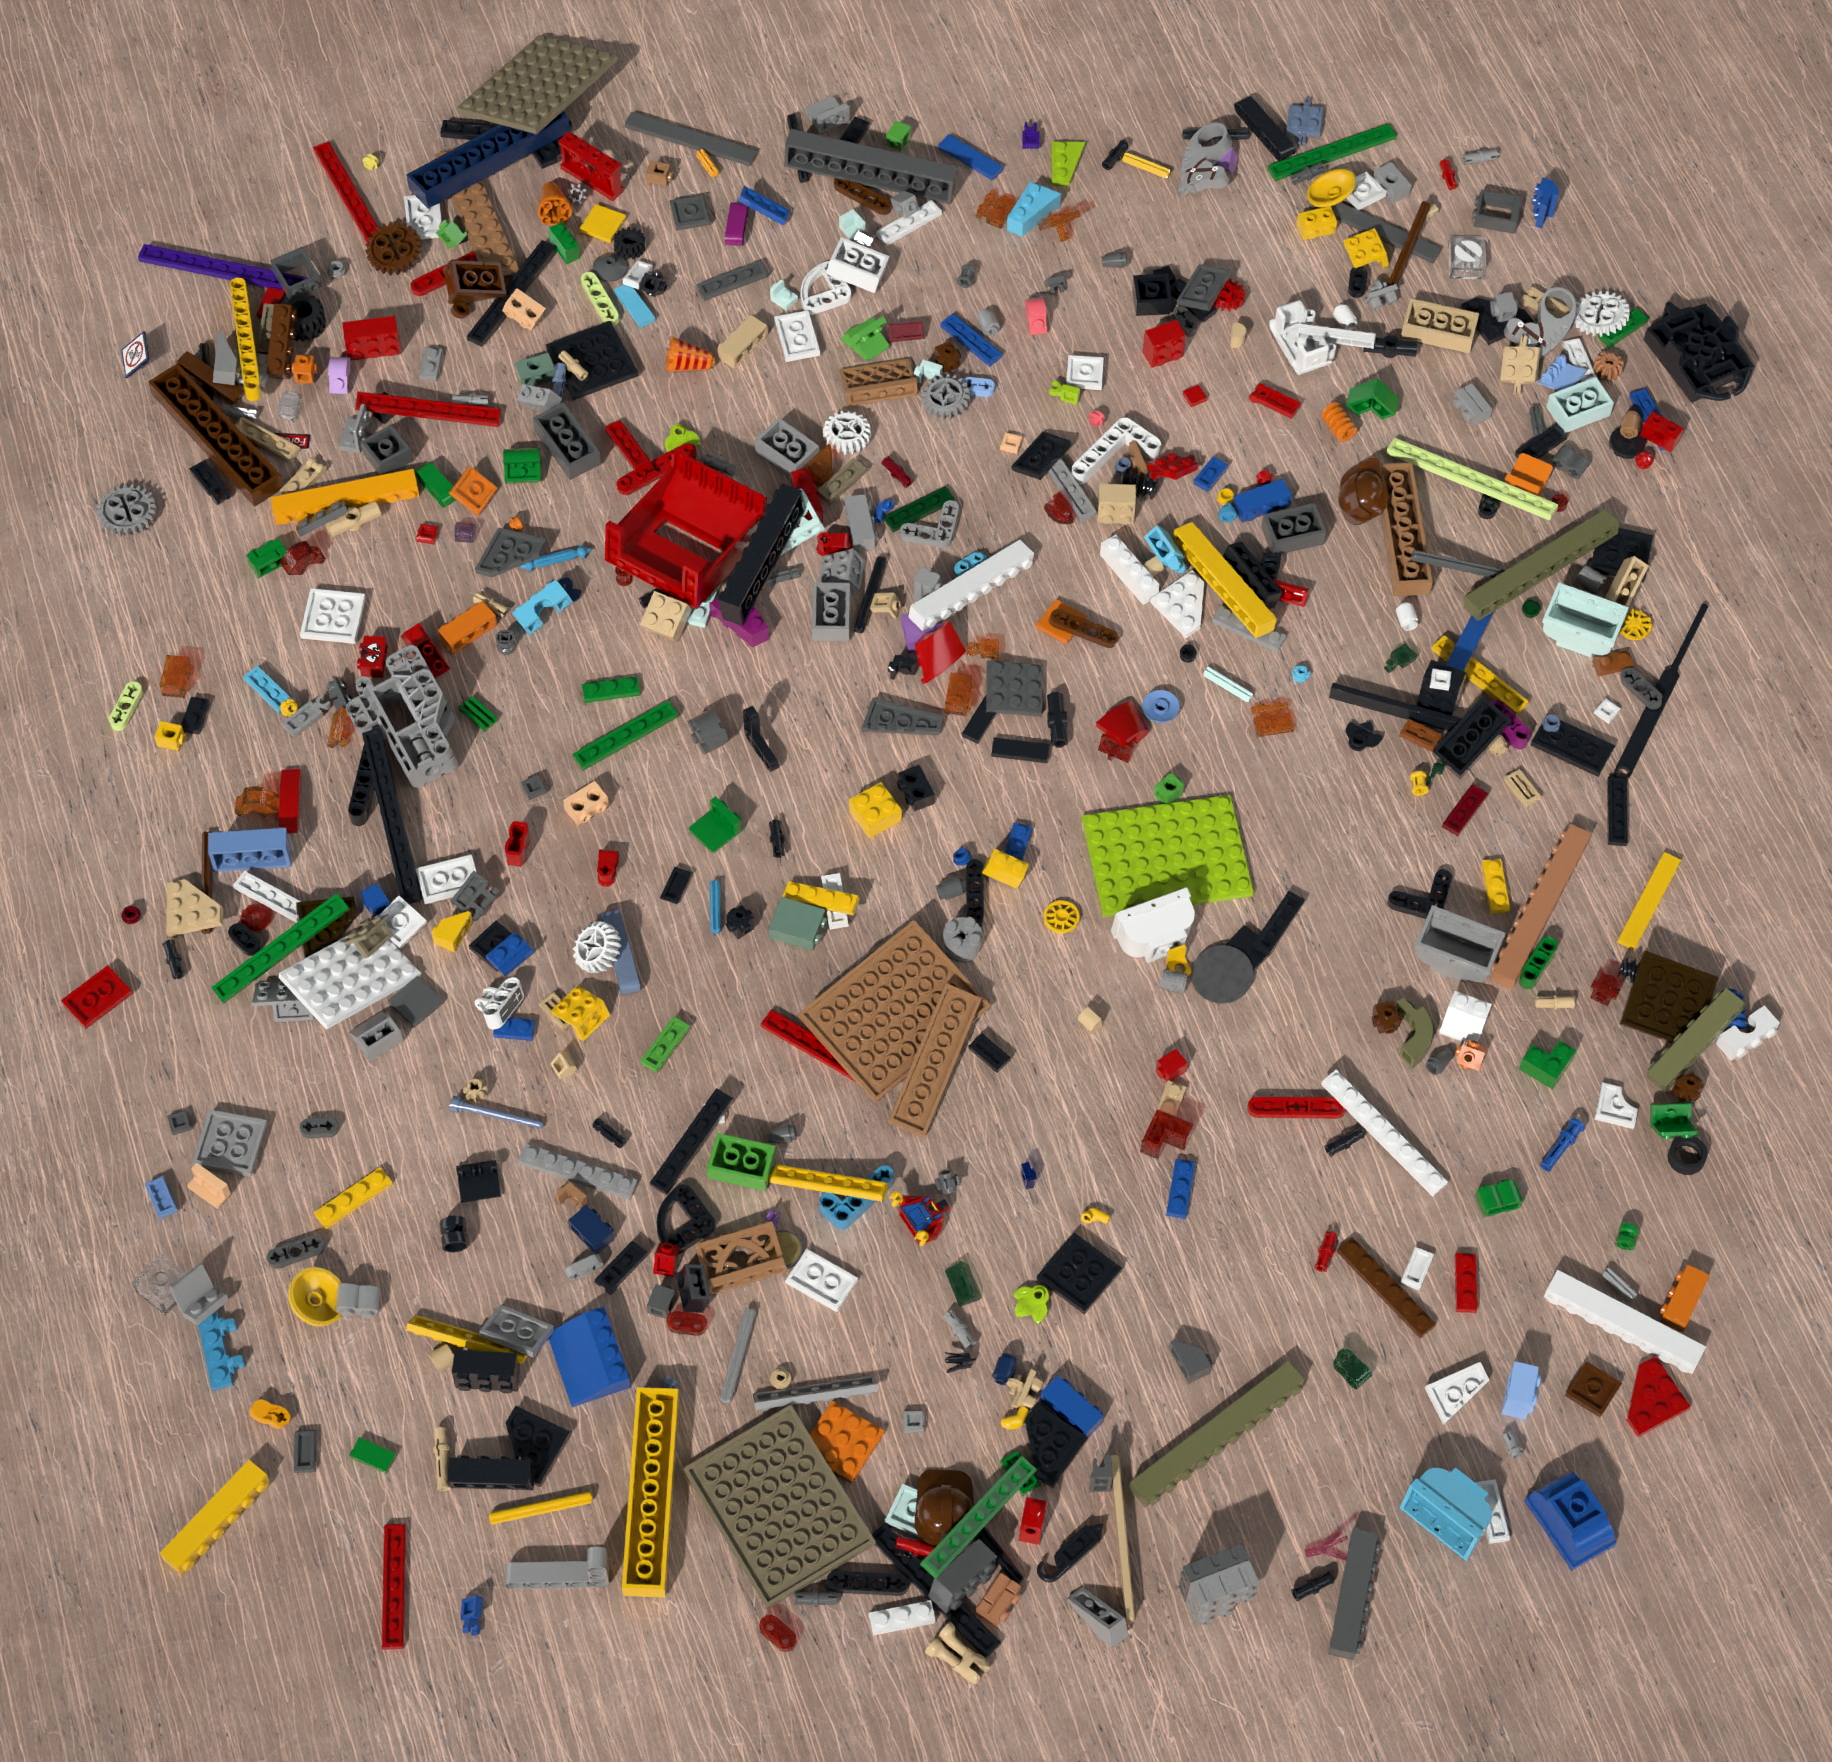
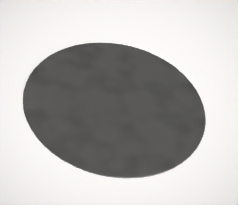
M1219 945L1206 949L1196 958L1192 966L1191 978L1196 991L1203 998L1215 1003H1230L1238 1000L1246 994L1253 981V967L1249 958L1242 951L1231 946Z

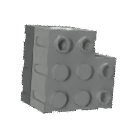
M1242 1544L1183 1566L1178 1588L1186 1602L1185 1604L1194 1624L1198 1625L1201 1623L1206 1625L1212 1622L1213 1618L1218 1616L1223 1618L1231 1615L1236 1603L1241 1601L1242 1603H1247L1253 1600L1257 1592L1259 1580Z

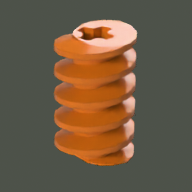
M1333 402L1323 410L1321 417L1338 441H1348L1357 433V428L1354 427L1353 422H1350L1351 419L1347 417L1346 412H1343V408L1339 407L1340 404Z

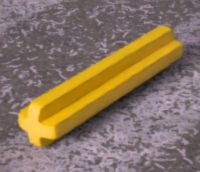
M1128 152L1123 156L1122 161L1165 179L1170 176L1171 170Z

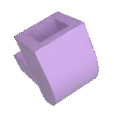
M351 357L330 358L328 368L329 393L348 394Z

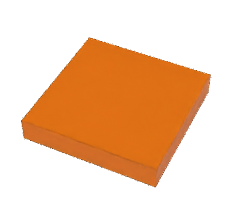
M469 465L449 494L478 516L498 487Z
M1055 599L1036 624V628L1067 645L1074 635L1051 626L1049 617L1052 611L1060 609L1087 619V616ZM1057 616L1056 621H1059L1060 617ZM1077 622L1070 623L1072 628H1080Z

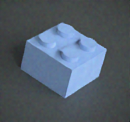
M1514 1361L1507 1380L1501 1414L1526 1420L1528 1413L1532 1414L1538 1396L1536 1394L1537 1387H1539L1541 1375H1538L1539 1367Z

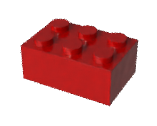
M395 316L342 322L347 356L351 357V361L401 354Z

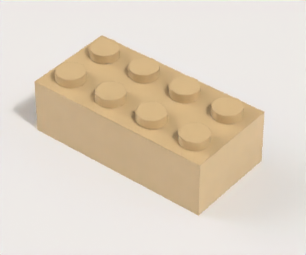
M1410 298L1401 339L1470 353L1479 313Z

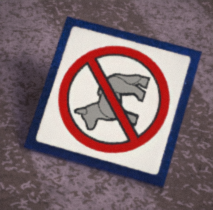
M145 331L121 350L125 378H129L150 360Z

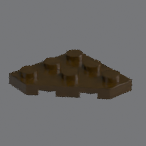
M354 896L342 897L341 899L350 910L302 945L304 959L335 943L356 918L357 911ZM328 899L296 902L298 922Z

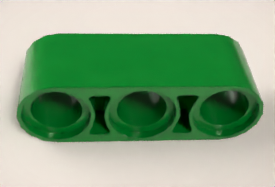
M428 462L414 471L418 481L443 508L456 501L449 494L454 486L432 462Z
M1544 937L1523 967L1519 978V984L1522 988H1534L1554 958L1558 943L1553 937Z

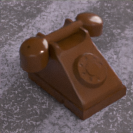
M452 259L444 267V283L447 285L449 296L448 304H453L451 313L458 319H464L469 314L470 308L467 303L504 297L506 295L501 262L483 263Z

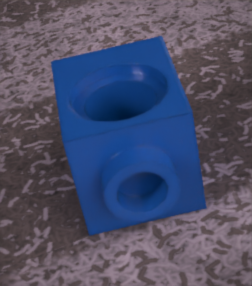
M378 884L369 886L360 893L363 904L373 917L381 914L390 905L388 898Z

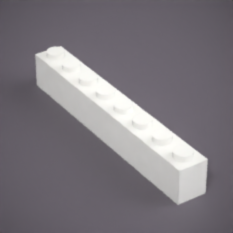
M1021 540L1016 541L912 604L908 617L922 631L934 627L937 622L947 619L952 613L960 611L968 603L975 602L978 597L988 594L991 589L1001 586L1006 580L1014 578L1022 570L1029 569L1033 564L1034 553Z
M1559 1270L1556 1271L1544 1295L1550 1303L1566 1308L1569 1313L1583 1317L1588 1323L1596 1324L1610 1334L1618 1335L1623 1341L1639 1346L1642 1351L1658 1356L1660 1360L1677 1366L1682 1372L1693 1374L1706 1346Z

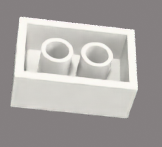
M841 237L830 259L826 274L875 293L890 256Z

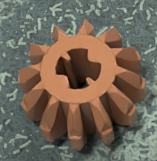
M1609 351L1606 354L1601 352L1594 360L1593 369L1596 376H1600L1601 380L1603 378H1606L1607 381L1611 378L1616 380L1622 374L1624 367L1621 356H1616V352L1614 354H1610Z

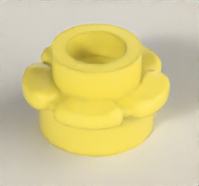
M367 154L362 159L367 169L378 168L379 160L374 155Z

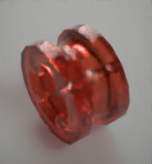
M1556 494L1552 497L1551 502L1558 504L1556 512H1563L1567 507L1568 499L1563 494Z

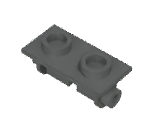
M333 675L334 682L330 681L327 683V690L331 699L334 700L333 703L337 712L344 715L347 713V703L353 698L348 694L346 690L348 687L344 680H339Z

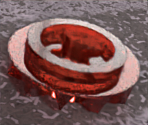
M258 903L251 906L248 904L245 910L242 909L240 916L241 923L252 932L265 929L270 924L272 918L270 910L264 904L259 905ZM257 913H259L260 918H255L253 920L251 915H256Z

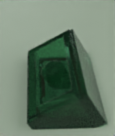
M960 1261L945 1270L960 1307L982 1299L967 1263Z

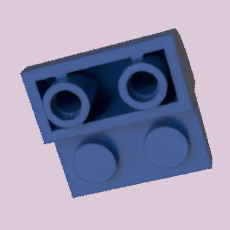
M1544 177L1541 184L1537 183L1534 192L1537 195H1534L1532 205H1534L1533 212L1535 213L1534 219L1537 220L1535 227L1542 228L1546 216L1553 218L1559 195L1557 185L1552 180Z

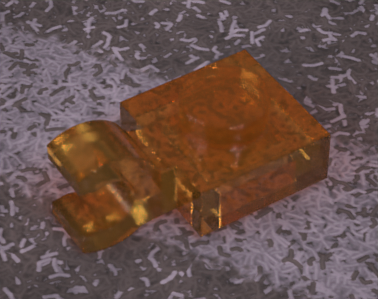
M980 639V643L969 642L967 656L980 654V658L999 659V639Z

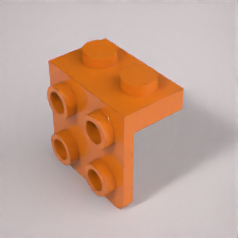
M1521 453L1511 473H1507L1505 483L1540 497L1553 467L1546 462Z

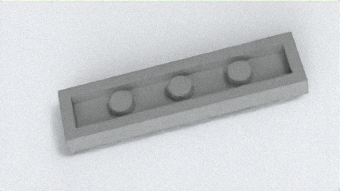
M1058 460L1048 471V474L1080 522L1082 523L1096 516V509L1063 460Z
M1220 605L1212 618V623L1277 653L1286 640V635L1276 630L1255 638L1232 610Z

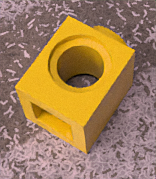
M160 721L154 738L158 747L179 751L181 745L185 743L186 734H184L181 725Z

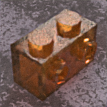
M950 672L945 701L946 714L967 716L968 709H972L973 698H970V695L974 694L976 683H972L973 675Z

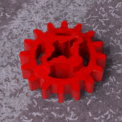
M1229 279L1214 302L1215 308L1221 307V311L1227 309L1230 312L1231 308L1237 310V307H1242L1246 292L1242 290L1243 285L1238 286V281L1233 283L1232 279Z

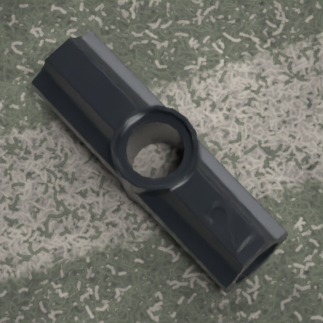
M1387 335L1384 338L1375 337L1374 349L1364 347L1363 352L1381 353L1386 358H1393L1396 355L1416 357L1418 341L1400 340L1395 335Z
M1052 692L1047 695L1048 728H1050L1052 746L1062 748L1068 745L1067 711L1064 709L1063 694Z

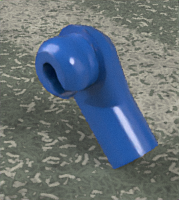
M887 499L877 504L874 513L875 522L881 523L883 515L892 510L894 507L893 500Z

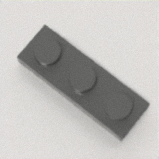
M345 500L341 502L336 501L328 509H321L309 519L303 518L296 525L299 536L301 537L347 513L348 505Z

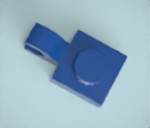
M474 1595L462 1599L460 1620L464 1621L462 1628L464 1634L471 1632V1629V1636L480 1634V1625L477 1619L481 1618L483 1598L481 1596Z

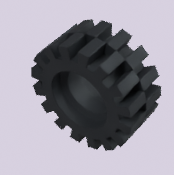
M627 227V230L625 228H621V231L618 230L617 234L615 233L614 251L616 254L620 255L621 258L626 256V259H629V257L635 259V256L639 258L640 254L643 255L645 251L644 233H641V230L636 231L634 227L633 230H630V227ZM625 242H633L635 244L628 245Z

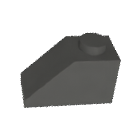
M1176 1340L1170 1341L1169 1350L1188 1384L1210 1374L1213 1365L1212 1360L1208 1354L1205 1355L1201 1348Z

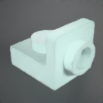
M781 279L772 285L770 289L771 301L786 311L798 301V296L785 288L784 280Z
M923 359L920 366L917 365L914 375L916 376L917 383L920 384L923 376L930 380H933V377L937 378V380L940 379L943 366Z

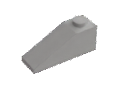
M218 331L213 383L234 385L235 378H239L240 368L236 367L237 359L223 333Z
M1084 1587L1067 1598L1069 1604L1096 1636L1113 1648L1128 1637L1125 1618Z

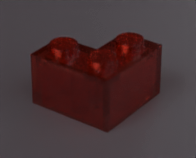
M1157 1109L1141 1142L1140 1152L1159 1160L1166 1143L1185 1151L1192 1136L1194 1124Z

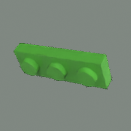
M673 1016L640 1060L641 1064L658 1073L690 1030V1025Z

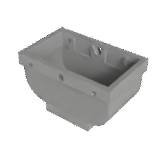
M1432 905L1414 949H1416V956L1422 962L1430 965V970L1464 983L1467 980L1483 982L1489 976L1505 937V932Z

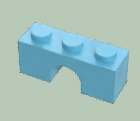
M555 579L553 582L548 583L540 592L532 595L523 605L518 606L512 614L530 636L544 625L539 618L543 608L553 607L559 613L573 601Z

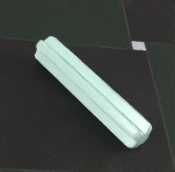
M1211 667L1205 669L1203 675L1246 702L1252 699L1253 693Z

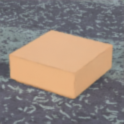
M1005 432L1000 450L1018 454L1022 436Z

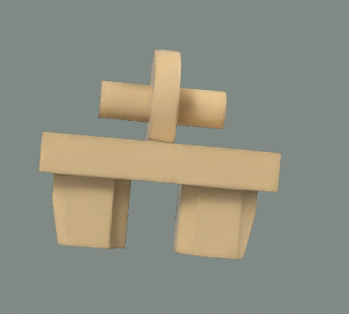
M1030 1369L1029 1373H1024L1023 1377L1016 1374L1015 1379H1008L1006 1384L1011 1388L1009 1393L1015 1395L1011 1404L1013 1408L1016 1409L1023 1406L1031 1409L1034 1406L1036 1398L1029 1395L1028 1391L1030 1389L1037 1393L1043 1384V1381L1035 1376L1036 1371Z

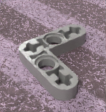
M953 500L944 503L937 528L912 523L903 524L900 527L901 539L906 542L939 548L949 547L952 543L959 515L958 503ZM950 508H953L951 516L948 515V510ZM945 521H949L952 523V525L950 527H945L942 525V523ZM929 533L931 536L929 538H923L921 537V534ZM943 533H946V538L942 541Z

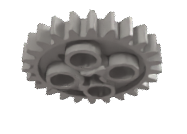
M126 484L123 485V488L117 485V490L114 491L110 488L111 493H104L105 498L99 499L101 504H97L98 510H96L98 521L101 523L102 528L105 527L106 532L112 531V535H115L117 532L120 537H122L123 533H126L127 537H129L130 532L137 535V530L143 532L142 527L149 528L148 522L153 523V517H156L155 511L157 508L155 500L152 498V494L147 492L146 488L141 490V486L135 489L133 484H131L130 488H127ZM121 499L125 500L132 522H129Z

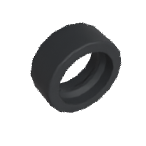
M1694 1136L1692 1138L1677 1137L1672 1142L1667 1154L1671 1168L1683 1175L1698 1173L1703 1168L1708 1156L1705 1144ZM1681 1146L1691 1147L1697 1151L1699 1160L1695 1164L1683 1163L1676 1156V1150Z

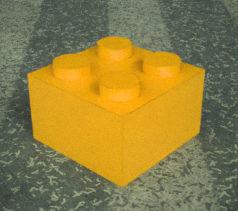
M882 782L849 799V811L869 839L901 822L902 809Z

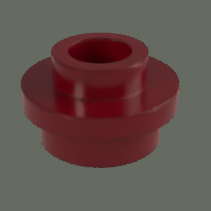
M127 906L123 909L121 918L124 923L132 925L140 920L141 912L137 907Z

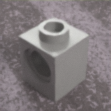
M903 191L890 198L895 214L907 218L920 211L916 197L911 193Z

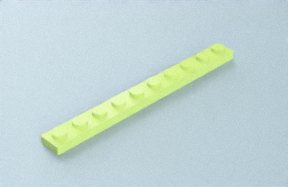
M1394 438L1387 448L1386 454L1412 463L1415 466L1547 520H1551L1557 511L1558 504L1397 438Z

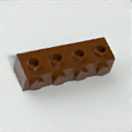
M274 304L266 372L271 378L289 379L291 373V358L294 353L293 339L296 335L295 321H297L298 316L297 310L292 305Z

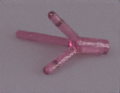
M1338 1531L1323 1545L1305 1549L1306 1558L1326 1554L1346 1560L1345 1556L1326 1549L1346 1541L1348 1537L1344 1536L1337 1539L1342 1534L1341 1531Z

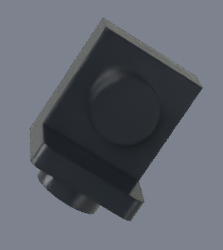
M895 655L893 661H890L888 665L890 679L894 680L896 672H901L905 675H915L917 659Z

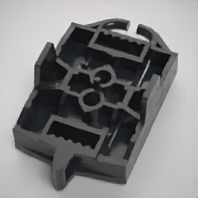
M1668 301L1665 304L1662 319L1646 329L1645 343L1691 403L1702 398L1715 401L1730 399L1731 394L1729 392L1718 394L1714 389L1733 381L1739 383V386L1733 389L1734 396L1741 394L1746 389L1754 369V365L1747 353L1738 343L1739 327L1729 315L1721 321L1706 303L1695 307L1690 306L1679 309L1672 302ZM1688 367L1703 386L1700 387V385L1697 383L1694 377L1687 370Z

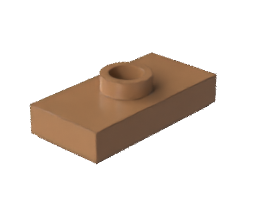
M1129 442L1128 453L1132 468H1135L1136 472L1140 474V479H1142L1144 475H1147L1148 468L1137 442Z

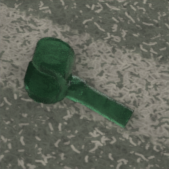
M1434 763L1432 772L1426 781V786L1430 785L1435 774L1442 775L1444 764Z

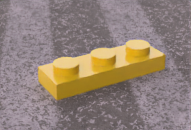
M1501 859L1482 860L1481 866L1490 914L1509 913L1510 905Z

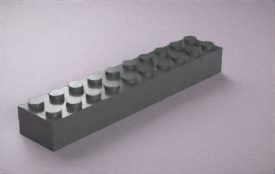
M790 129L785 143L784 167L841 180L855 181L862 185L897 193L906 191L915 195V197L951 204L955 191L957 166Z

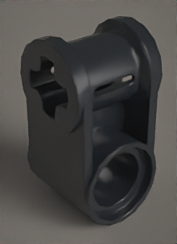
M1263 551L1261 566L1272 580H1277L1281 553L1268 554L1266 551Z

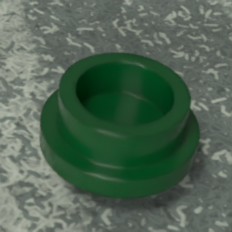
M1528 600L1523 603L1522 612L1526 617L1534 618L1540 613L1541 608L1536 601Z

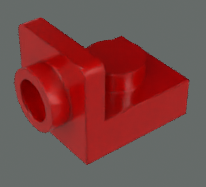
M670 1243L658 1244L655 1252L653 1274L673 1277L679 1246Z

